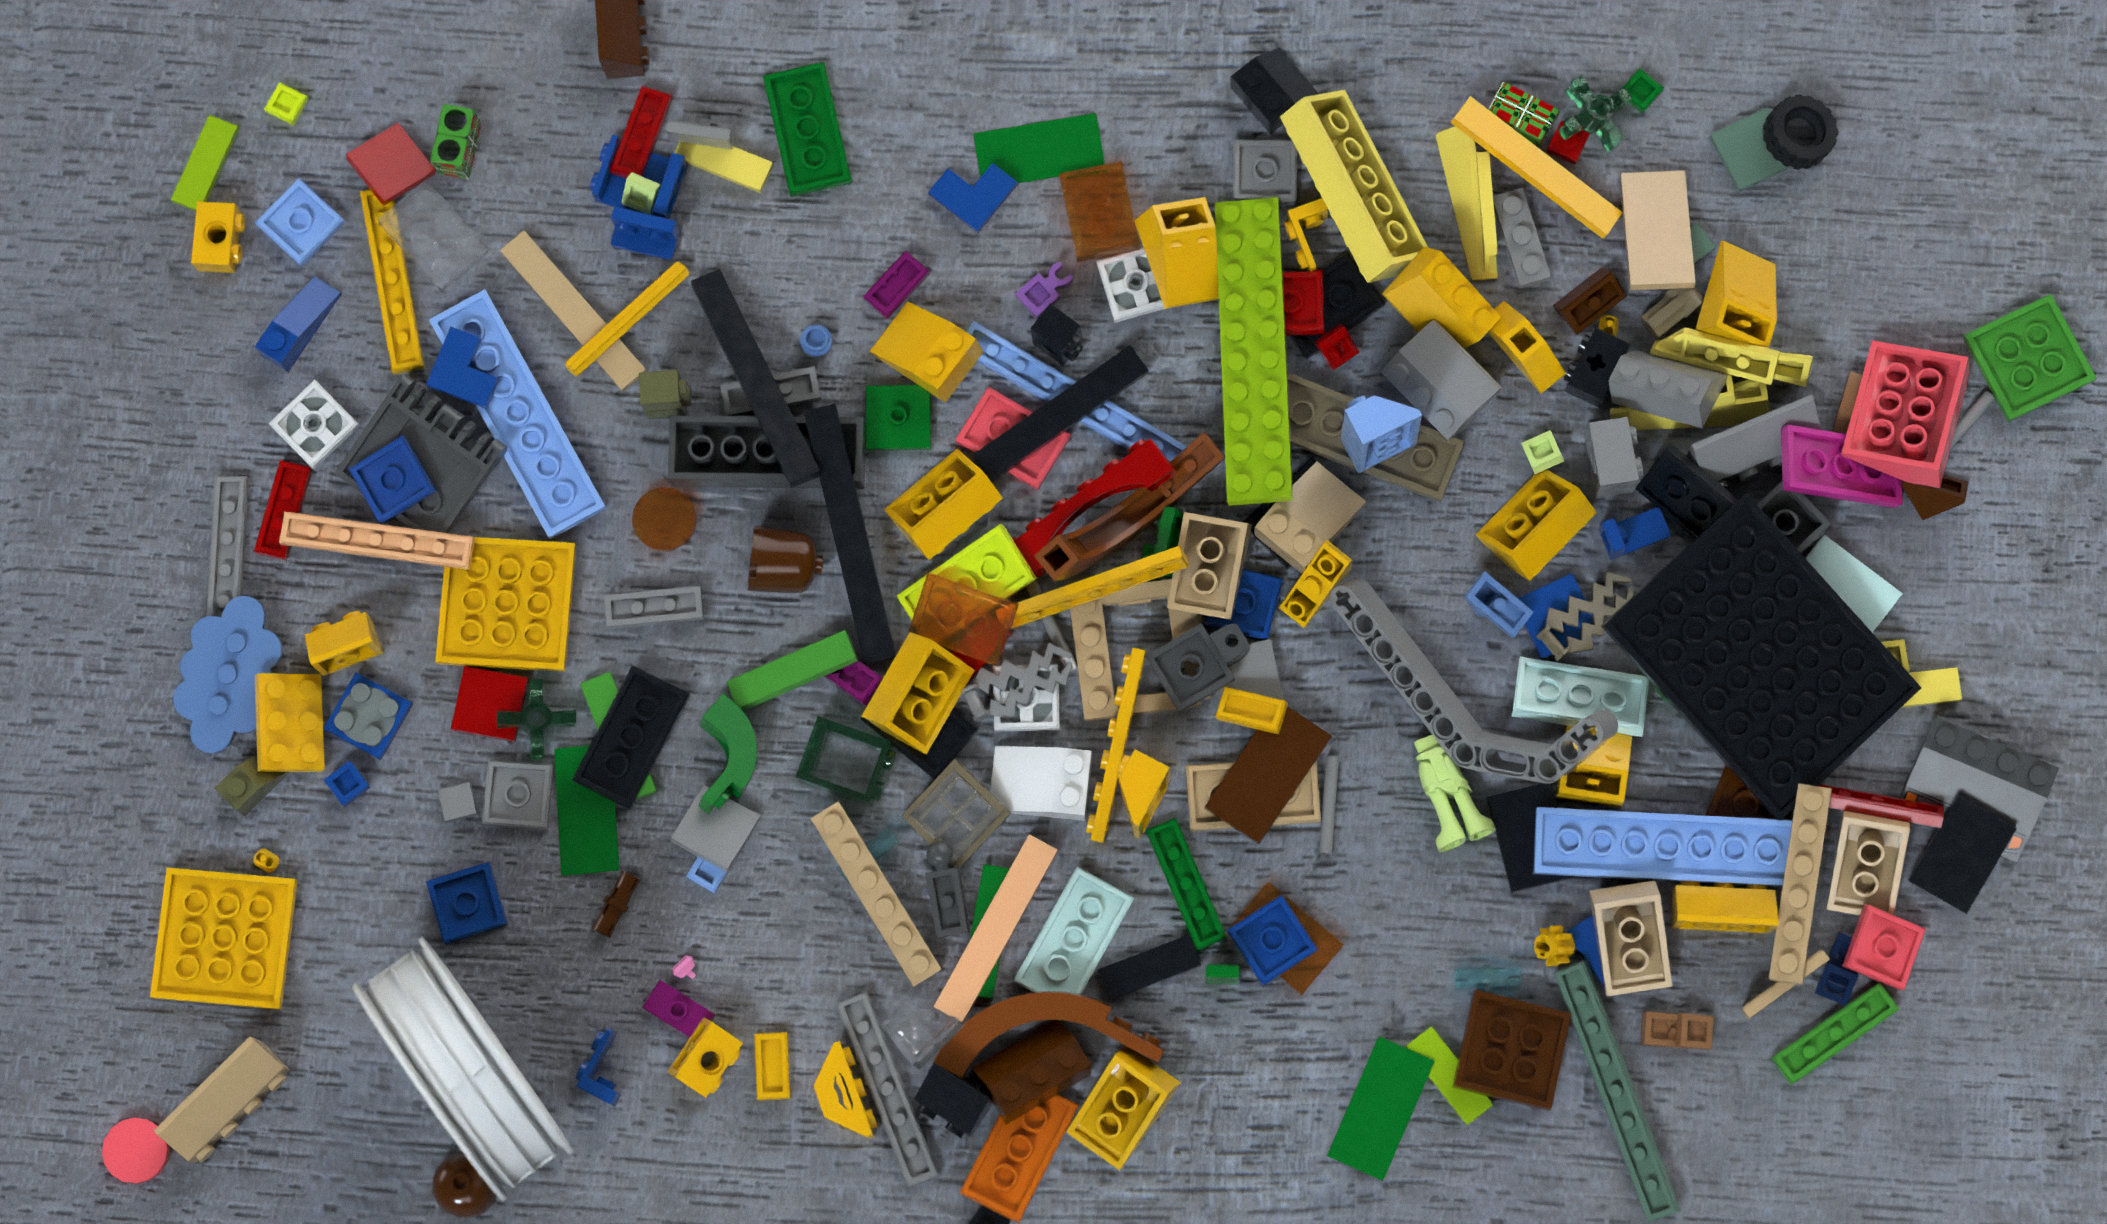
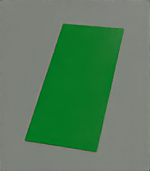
M1096 113L973 134L980 177L992 163L1016 180L1017 183L1106 168Z
M590 745L554 749L562 876L619 870L615 802L572 781Z
M1379 1036L1327 1156L1383 1181L1435 1061Z

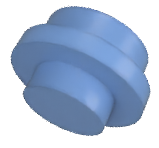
M822 325L807 327L802 332L800 338L804 352L814 357L825 355L831 349L833 342L830 331Z

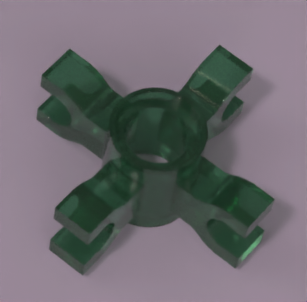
M1583 75L1572 80V86L1566 88L1565 92L1578 105L1580 110L1576 115L1565 119L1563 122L1565 125L1558 129L1564 140L1581 130L1590 134L1597 133L1607 153L1619 146L1618 142L1623 140L1625 136L1612 123L1610 117L1613 113L1625 108V103L1632 98L1626 88L1617 91L1610 97L1602 94L1593 95ZM1591 111L1597 113L1599 117L1592 114Z
M529 679V705L525 707L523 712L497 711L496 723L497 728L522 727L530 735V760H543V734L546 733L549 727H575L576 710L550 711L549 707L543 704V679ZM532 712H539L544 716L545 723L539 727L532 726L528 722L527 716Z

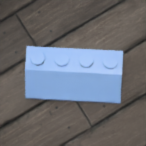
M1375 395L1368 399L1365 396H1360L1347 404L1348 408L1344 411L1341 441L1358 474L1416 445L1422 419L1419 409Z

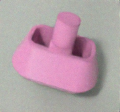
M685 955L672 968V974L681 979L685 975L693 979L696 974L692 971L695 967L692 956Z

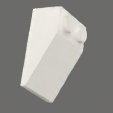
M995 746L990 792L1012 814L1086 821L1092 751L1060 747Z

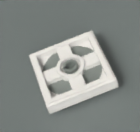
M1144 247L1096 261L1114 323L1165 309Z
M316 380L312 381L268 423L313 470L360 427L359 423Z
M1050 664L1049 670L1039 667L1037 675L1048 681L1052 667L1059 672L1058 664ZM1002 665L993 666V674L999 676ZM1016 665L1022 669L1028 667V665ZM1010 676L1005 692L993 686L994 701L1005 706L1010 688L1022 693L1024 682ZM1056 682L1054 694L1040 687H1034L1027 706L1016 702L1014 717L994 716V731L1060 730L1059 683Z

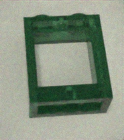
M818 716L795 777L798 782L872 807L874 800L880 801L885 788V783L881 782L885 769L889 771L892 769L896 752L892 751L894 746L891 741ZM830 733L881 751L865 794L814 777Z

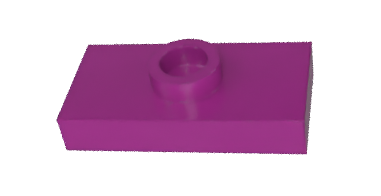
M905 251L867 291L863 299L888 320L930 275V271L910 253Z
M859 660L823 676L865 707L869 704L883 679L882 676Z
M661 980L658 981L642 1007L689 1038L703 1017L713 1021L716 1016Z

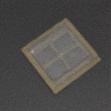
M954 759L907 809L902 817L930 845L937 841L947 843L953 852L950 864L961 868L1006 820L1011 812L970 771Z

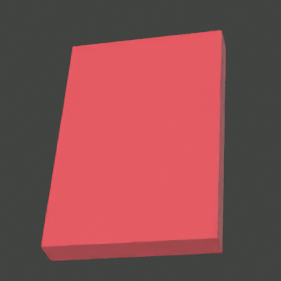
M988 386L955 439V442L975 454L1033 412ZM1065 431L1007 473L1038 491L1070 440L1071 434Z

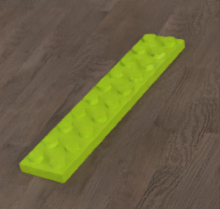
M1278 197L1215 202L1228 506L1293 501Z

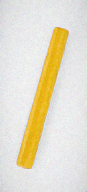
M678 261L670 266L565 362L568 371L574 376H579L689 276V271L685 265Z

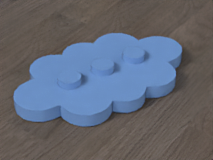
M250 596L233 598L226 604L222 617L207 616L196 622L191 630L193 649L185 653L180 661V672L184 681L177 686L173 695V703L176 711L182 717L192 720L190 727L192 743L205 753H218L226 749L233 739L234 732L249 733L256 730L255 675L258 673H273L271 669L279 663L282 657L283 647L280 639L275 633L264 629L266 619L264 607L258 600Z

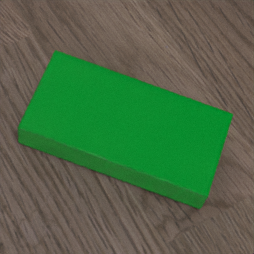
M1225 964L1206 965V984L1239 985V966Z

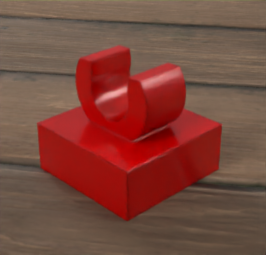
M1341 324L1314 342L1332 370H1335L1360 353L1346 328Z

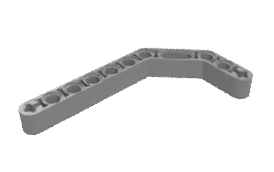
M1359 577L1353 578L1336 586L1331 592L1330 599L1335 610L1452 761L1459 767L1551 784L1572 772L1611 739L1618 730V720L1611 711L1600 709L1579 721L1554 744L1484 732L1367 581ZM1597 727L1598 730L1593 735L1590 731ZM1573 742L1577 745L1578 751L1573 746ZM1498 750L1521 754L1525 757L1527 765L1503 760L1499 756ZM1551 760L1555 763L1556 769L1553 767Z

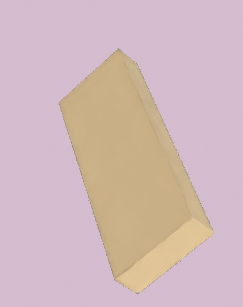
M1819 950L1806 960L1803 980L1830 960L1823 950ZM1774 983L1743 1006L1742 1013L1750 1020L1796 986V984Z

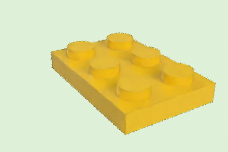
M256 674L255 705L258 772L324 771L321 674Z

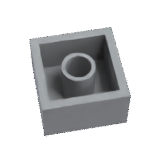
M1628 417L1590 422L1584 440L1595 500L1633 494L1637 484L1640 483V477L1643 476L1641 458H1635L1634 445L1638 444L1635 426L1629 425Z

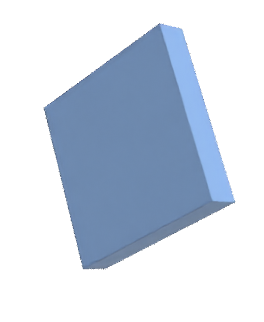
M298 178L255 224L302 267L345 223V220Z

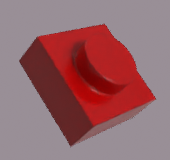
M1560 121L1547 148V152L1576 165L1590 133Z

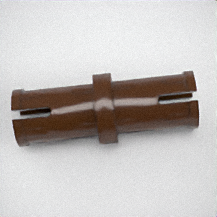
M622 870L609 896H605L603 900L605 904L591 929L610 938L623 912H627L629 908L627 904L641 880Z

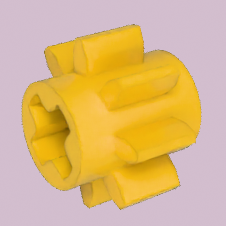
M1563 925L1541 928L1540 935L1534 941V951L1537 958L1546 959L1547 967L1569 963L1568 957L1575 950L1572 934L1563 933Z

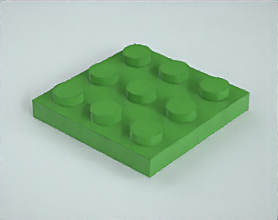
M2051 294L1986 324L1963 337L1966 346L2008 423L2097 379Z

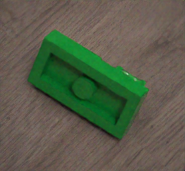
M1164 507L1163 514L1157 524L1158 542L1157 544L1144 545L1141 559L1178 546L1184 513L1176 508ZM1173 573L1164 575L1163 577L1172 578Z

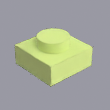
M632 172L626 179L621 204L651 215L659 193L660 184Z
M1551 430L1521 443L1534 474L1564 462Z

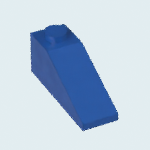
M314 276L272 320L254 347L264 358L289 372L342 295L341 292Z

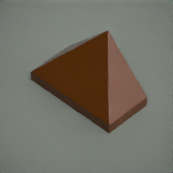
M1943 475L1940 488L1908 483L1903 480L1901 481V486L1921 519L1925 520L1964 504L1968 481Z

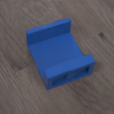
M612 135L609 144L605 143L602 147L600 154L602 165L599 173L595 172L592 176L590 191H592V195L597 203L640 212L621 204L627 178L610 173V167L620 144L619 137ZM673 152L670 158L654 153L651 154L643 177L660 184L659 193L651 215L670 219L688 166L685 156Z

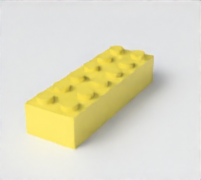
M1345 90L1303 97L1282 114L1280 118L1287 134L1291 137L1300 154L1302 162L1310 173L1316 189L1321 194L1332 219L1341 232L1346 246L1351 251L1359 271L1367 283L1398 276L1423 247L1428 246Z

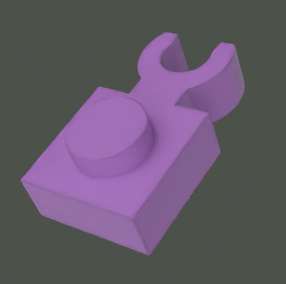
M1060 262L1055 263L1050 268L1049 276L1046 279L1038 273L1015 293V297L1036 319L1040 317L1050 303L1054 305L1061 299L1056 290L1058 288H1067L1073 282L1071 274L1063 280L1056 278V273L1062 269Z

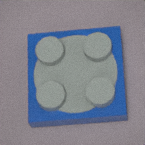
M355 672L323 729L382 760L413 703Z

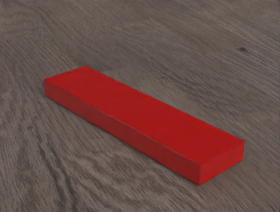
M1823 784L1818 785V787L1832 789L1829 808L1938 828L1942 827L1943 806Z

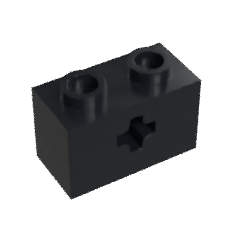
M1051 303L1030 328L1033 345L1062 366L1068 360L1073 362L1083 349L1081 345L1083 342L1081 325Z
M1597 328L1594 329L1591 336L1585 334L1577 350L1582 356L1577 365L1571 362L1563 380L1568 382L1565 392L1600 408L1610 389L1608 380L1620 356L1627 354L1630 344ZM1594 361L1600 363L1599 368L1593 372L1590 370V366Z

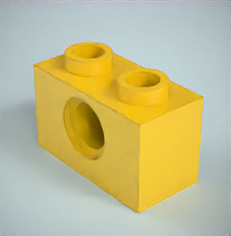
M197 201L191 264L197 271L236 273V263L240 264L242 260V246L238 243L239 233H243L245 229V215L241 214L242 212L235 203ZM226 232V237L222 242L213 243V238L217 233Z
M703 1017L667 1073L707 1098L709 1093L713 1094L719 1088L723 1079L721 1075L727 1066H732L741 1054V1049L739 1048L743 1042ZM712 1051L714 1054L713 1062L707 1067H702V1056L706 1052Z

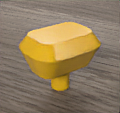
M1611 315L1602 316L1599 322V329L1617 337L1619 320Z
M266 848L259 849L253 857L254 865L267 873L275 871L280 861L277 855Z

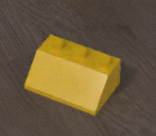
M1423 247L1382 293L1417 333L1435 319L1464 349L1480 341L1501 318L1442 251Z
M956 449L888 505L884 512L913 546L930 560L933 556L941 553L957 536L965 533L981 516L990 512L1003 498L987 475L960 450Z
M1546 469L1534 474L1475 535L1512 571L1531 581L1586 526L1588 521L1597 512L1580 488Z
M909 632L863 712L862 717L887 734L927 755L961 696V691L966 687L975 670L933 640Z
M1134 749L1131 757L1126 754L1117 769V777L1119 778L1121 795L1134 837L1141 839L1171 783L1170 767Z
M1681 881L1680 885H1675L1672 889L1671 929L1770 934L1778 926L1775 890H1767L1766 885L1750 884L1747 885V889L1734 888V884L1714 883V887H1702L1700 882Z

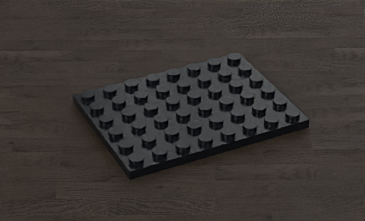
M1747 493L1742 494L1601 625L1607 634L1773 818L1779 821L1795 808L1798 784L1818 786L1922 688Z

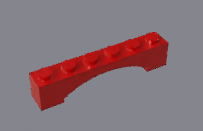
M1151 438L1147 441L1144 439L1139 440L1129 448L1130 454L1121 461L1117 458L1108 463L1102 469L1104 473L1095 480L1090 478L1078 486L1077 494L1069 500L1067 498L1059 500L1051 507L1052 513L1044 519L1038 517L1031 521L1025 527L1026 532L1017 539L1015 536L1012 537L1037 579L1047 571L1034 555L1057 535H1062L1086 510L1102 500L1124 491L1147 488L1154 492L1178 474L1156 442Z

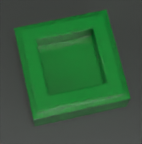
M1639 68L1622 87L1618 95L1640 113L1644 114L1663 92L1664 87Z

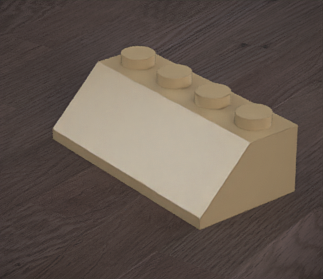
M250 1036L154 1132L188 1162L194 1164L198 1160L203 1162L215 1151L213 1146L222 1137L226 1139L238 1129L239 1124L237 1122L246 1113L251 1115L263 1104L261 1098L270 1090L272 1092L276 1091L287 1080L285 1075L290 1069L264 1042Z

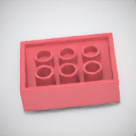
M1872 340L1841 452L1842 456L1908 483L1940 488L1970 376L1969 357Z

